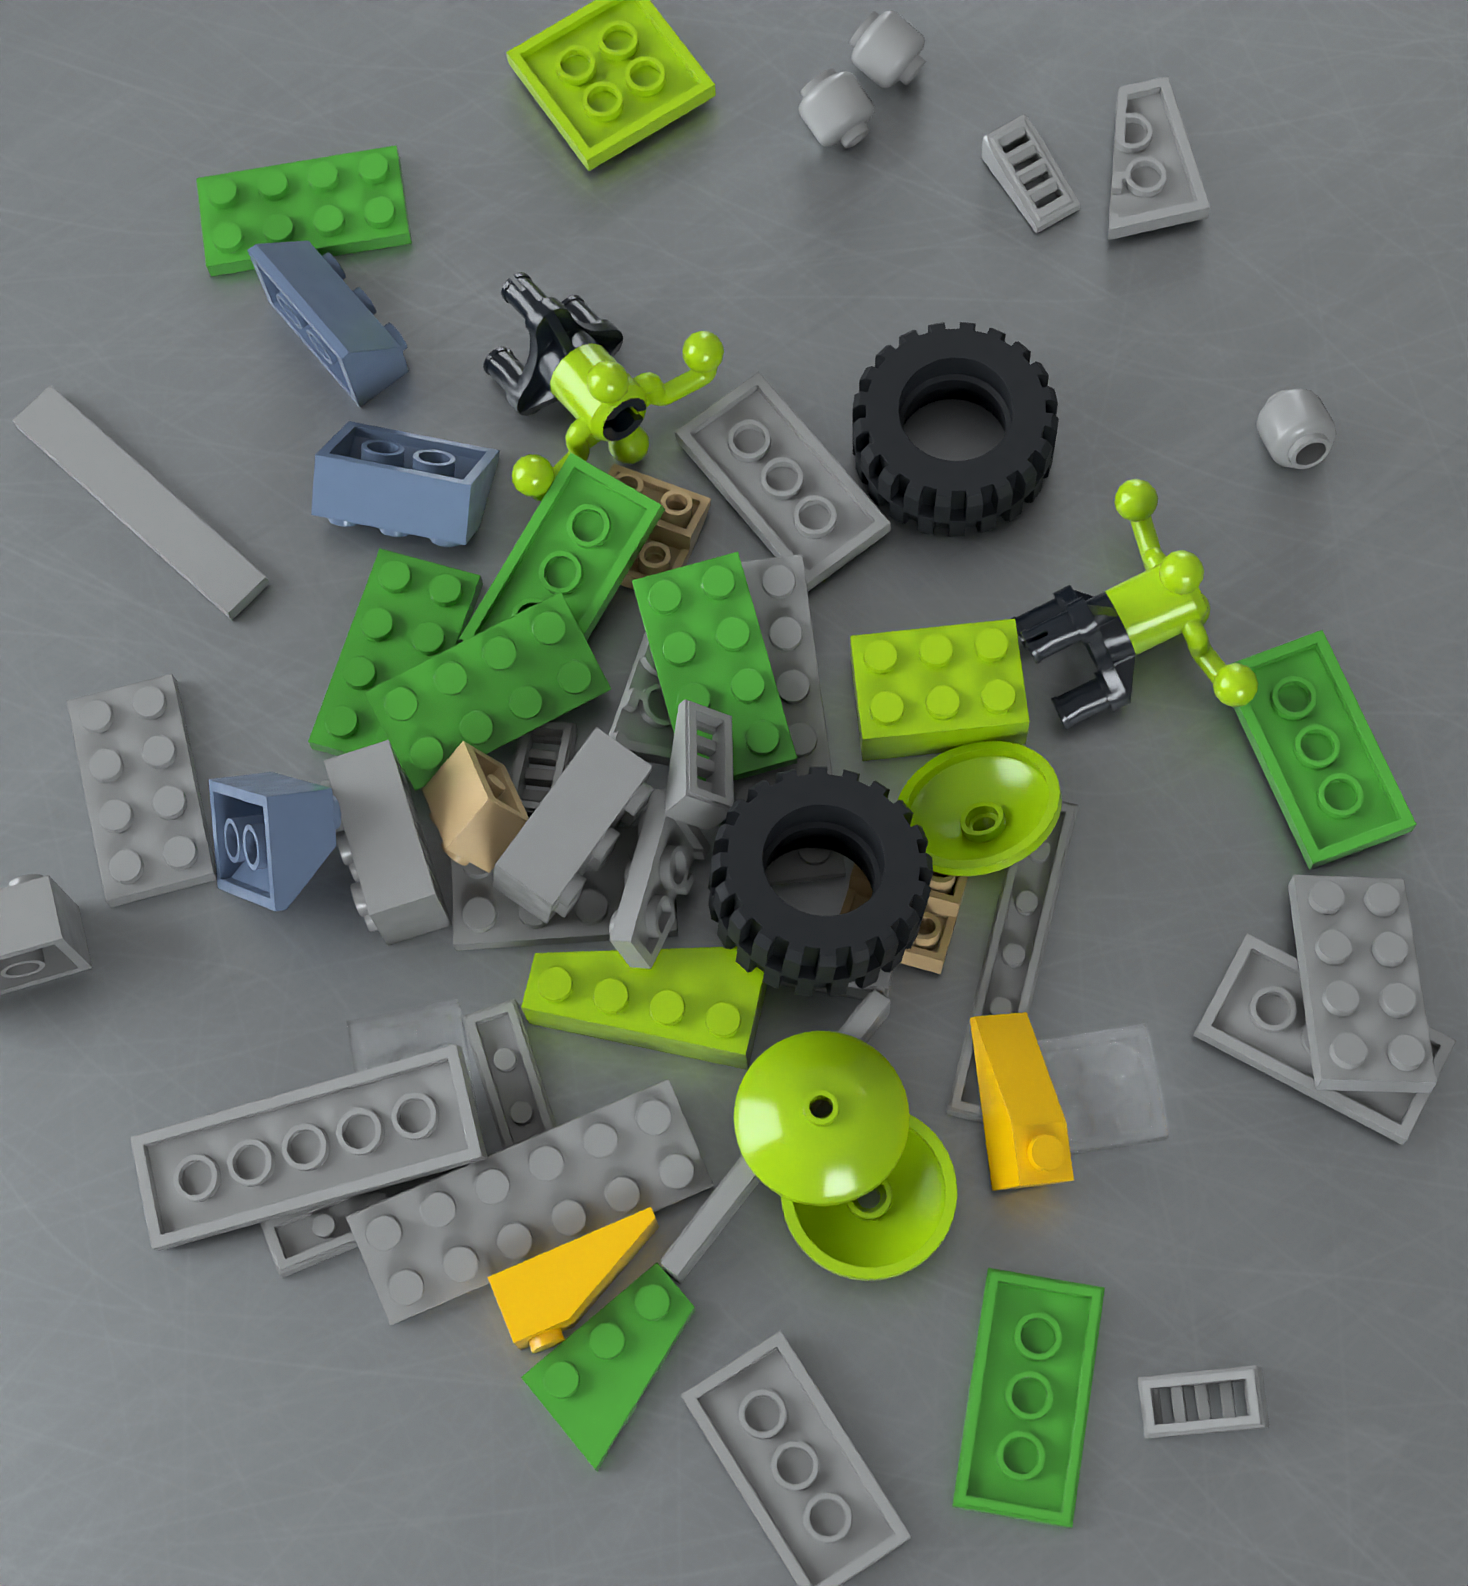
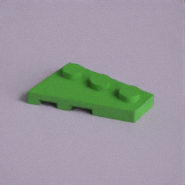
M658 1262L521 1377L597 1472L624 1424H627L638 1406L637 1403L655 1373L663 1365L696 1310Z

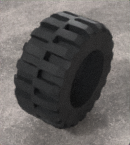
M944 322L928 325V333L918 335L916 330H911L899 336V347L897 349L892 345H886L875 356V367L870 366L865 369L859 380V393L854 395L852 443L853 455L856 456V471L860 481L865 484L869 483L868 495L877 506L883 507L887 503L890 504V517L901 524H906L910 518L918 522L917 531L931 535L934 534L936 527L949 529L948 537H964L965 528L975 526L978 533L981 534L995 529L996 518L1002 516L1004 521L1010 522L1022 513L1023 501L1031 503L1035 500L1042 490L1043 479L1048 477L1052 466L1059 418L1056 416L1058 407L1055 389L1048 386V373L1040 362L1036 361L1030 365L1031 351L1017 341L1012 346L1005 342L1006 333L994 328H989L987 334L975 331L976 323L960 322L959 329H946ZM958 399L975 403L989 411L1001 424L1005 436L996 447L984 455L969 460L949 461L933 457L920 450L907 437L903 427L906 421L920 408L940 400Z
M810 766L808 775L798 776L795 769L777 773L774 785L770 786L767 780H761L748 789L747 802L744 799L735 801L727 811L725 824L719 826L714 841L708 889L710 890L708 905L711 920L718 923L717 935L725 949L731 950L736 946L738 947L736 962L747 972H752L756 967L764 972L762 982L779 989L783 981L796 985L795 994L811 997L814 988H826L829 997L846 994L848 984L854 981L858 988L863 989L877 982L880 969L883 972H891L902 961L905 949H911L918 935L931 892L929 885L933 875L932 857L925 853L928 845L925 832L919 825L910 827L913 812L902 800H898L893 804L888 799L890 792L888 788L877 781H873L871 786L859 782V773L844 769L842 776L827 774L828 767ZM801 848H824L840 853L853 861L867 877L873 893L866 903L848 913L834 916L813 915L802 912L783 901L770 886L765 872L774 860L790 851Z

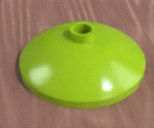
M1006 741L969 743L934 757L912 775L898 797V800H902L913 812L910 827L919 825L925 832L928 840L925 853L932 857L933 871L952 876L988 874L1005 869L1021 861L1034 852L1048 838L1059 819L1062 808L1060 784L1050 763L1036 751L1026 746Z
M804 1032L775 1043L763 1052L750 1066L739 1086L734 1107L735 1134L739 1149L748 1167L770 1190L784 1198L801 1204L813 1206L838 1205L858 1199L875 1189L889 1176L897 1165L908 1137V1099L896 1070L871 1045L858 1038L839 1032ZM818 1100H825L831 1104L833 1110L826 1118H816L810 1112L811 1105Z
M830 1112V1113L824 1115V1116L821 1117V1118H826V1117H828L832 1112ZM909 1114L908 1137L900 1160L889 1176L873 1189L880 1197V1201L875 1207L864 1208L857 1199L838 1205L813 1206L791 1201L781 1196L782 1209L789 1231L800 1248L814 1262L839 1276L861 1281H878L905 1274L925 1262L938 1249L953 1222L957 1203V1181L950 1156L937 1135L926 1124Z

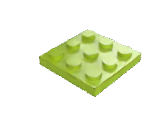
M594 0L506 52L511 68L588 171L716 96L714 82L650 0Z

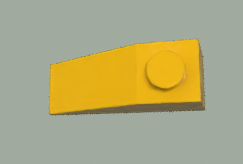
M1027 1012L971 1017L970 1024L992 1191L1045 1186L1073 1181L1074 1176L1066 1119Z
M652 1208L644 1209L488 1277L512 1341L519 1350L530 1347L532 1353H538L550 1349L565 1340L562 1332L576 1326L659 1228Z

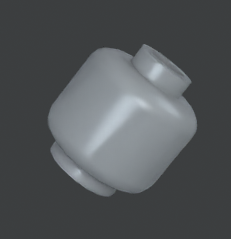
M873 11L849 41V44L854 47L851 56L852 63L882 88L891 87L898 80L908 85L926 62L919 56L925 44L924 36L895 11H886L881 15Z
M830 68L813 78L801 90L800 94L803 100L799 105L800 116L822 146L829 147L842 143L848 149L861 141L870 132L866 123L874 114V104L851 72L842 71L836 73L833 68Z
M1300 388L1282 390L1272 395L1260 411L1256 422L1258 434L1275 462L1283 467L1306 469L1319 464L1329 454L1337 434L1334 421L1320 397L1311 390Z

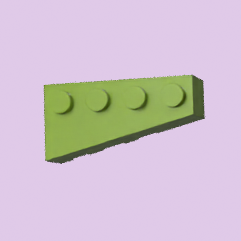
M737 946L731 950L725 949V947L661 949L651 969L630 967L617 950L535 953L521 1008L528 1023L532 1025L748 1070L768 984L762 982L764 976L762 970L756 967L752 972H747L736 962Z

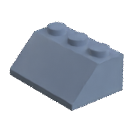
M308 240L255 244L247 250L269 303L359 407L409 372L403 351L408 348L405 340L390 322L383 326L374 316L377 313L376 308L361 288L357 287L353 291L343 281L346 278L343 269L329 252L321 256Z
M348 421L315 454L311 515L329 518L328 520L332 524L351 527L361 524L379 528L381 533L388 536L403 537L411 534L430 538L432 543L443 547L466 545L481 525L498 465L500 450Z
M275 772L209 779L217 888L275 912L287 910L337 845L335 830L341 824V810L337 798L333 795L332 788Z

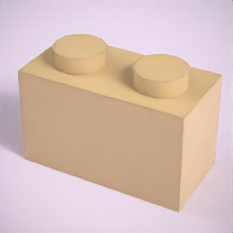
M462 741L422 789L431 810L429 817L439 830L443 840L441 846L445 853L461 865L467 866L469 863H472L488 873L492 871L499 858L529 819L505 765L465 741Z

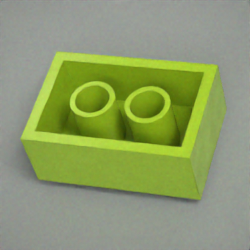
M1015 618L850 636V663L862 761L944 753L955 747L980 741H1006L1020 745L1026 744L1030 720Z

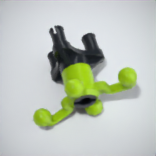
M520 272L514 274L515 279L523 286L521 290L508 278L502 287L501 296L525 319V327L528 329L530 336L529 356L524 366L509 348L501 346L487 355L483 369L507 393V401L520 415L529 416L535 414L542 408L560 401L576 418L568 428L565 436L568 448L567 454L554 467L546 458L538 454H528L521 457L514 464L512 471V482L515 488L520 493L531 496L536 501H542L569 454L572 453L587 462L590 448L600 441H609L608 446L611 455L622 464H634L641 461L647 455L649 449V436L643 427L639 426L645 417L646 407L651 404L655 406L672 404L709 384L715 378L717 367L723 360L724 345L719 337L710 331H698L691 334L684 341L682 350L683 359L691 370L664 384L660 377L652 372L641 373L632 378L625 368L613 358L621 348L623 335L611 321L600 319L578 295H571L562 302L557 298L547 297L527 273Z
M1136 478L1124 482L1115 494L1114 504L1118 513L1124 519L1131 522L1146 571L1096 596L1073 590L1071 585H1068L1052 593L1054 599L1017 617L1010 618H1015L1018 637L1024 649L1031 651V656L1036 664L1080 641L1085 645L1097 669L1094 672L1095 678L1058 697L1051 698L1066 730L1071 728L1072 725L1109 707L1112 711H1115L1130 704L1135 656L1181 633L1187 642L1190 655L1213 683L1214 693L1222 703L1232 707L1244 706L1254 698L1258 690V680L1251 668L1239 663L1226 665L1211 646L1208 634L1203 626L1210 616L1211 607L1209 600L1199 589V585L1204 577L1203 564L1194 553L1185 550L1171 552L1168 556L1164 554L1151 517L1157 507L1158 495L1154 487L1145 480Z

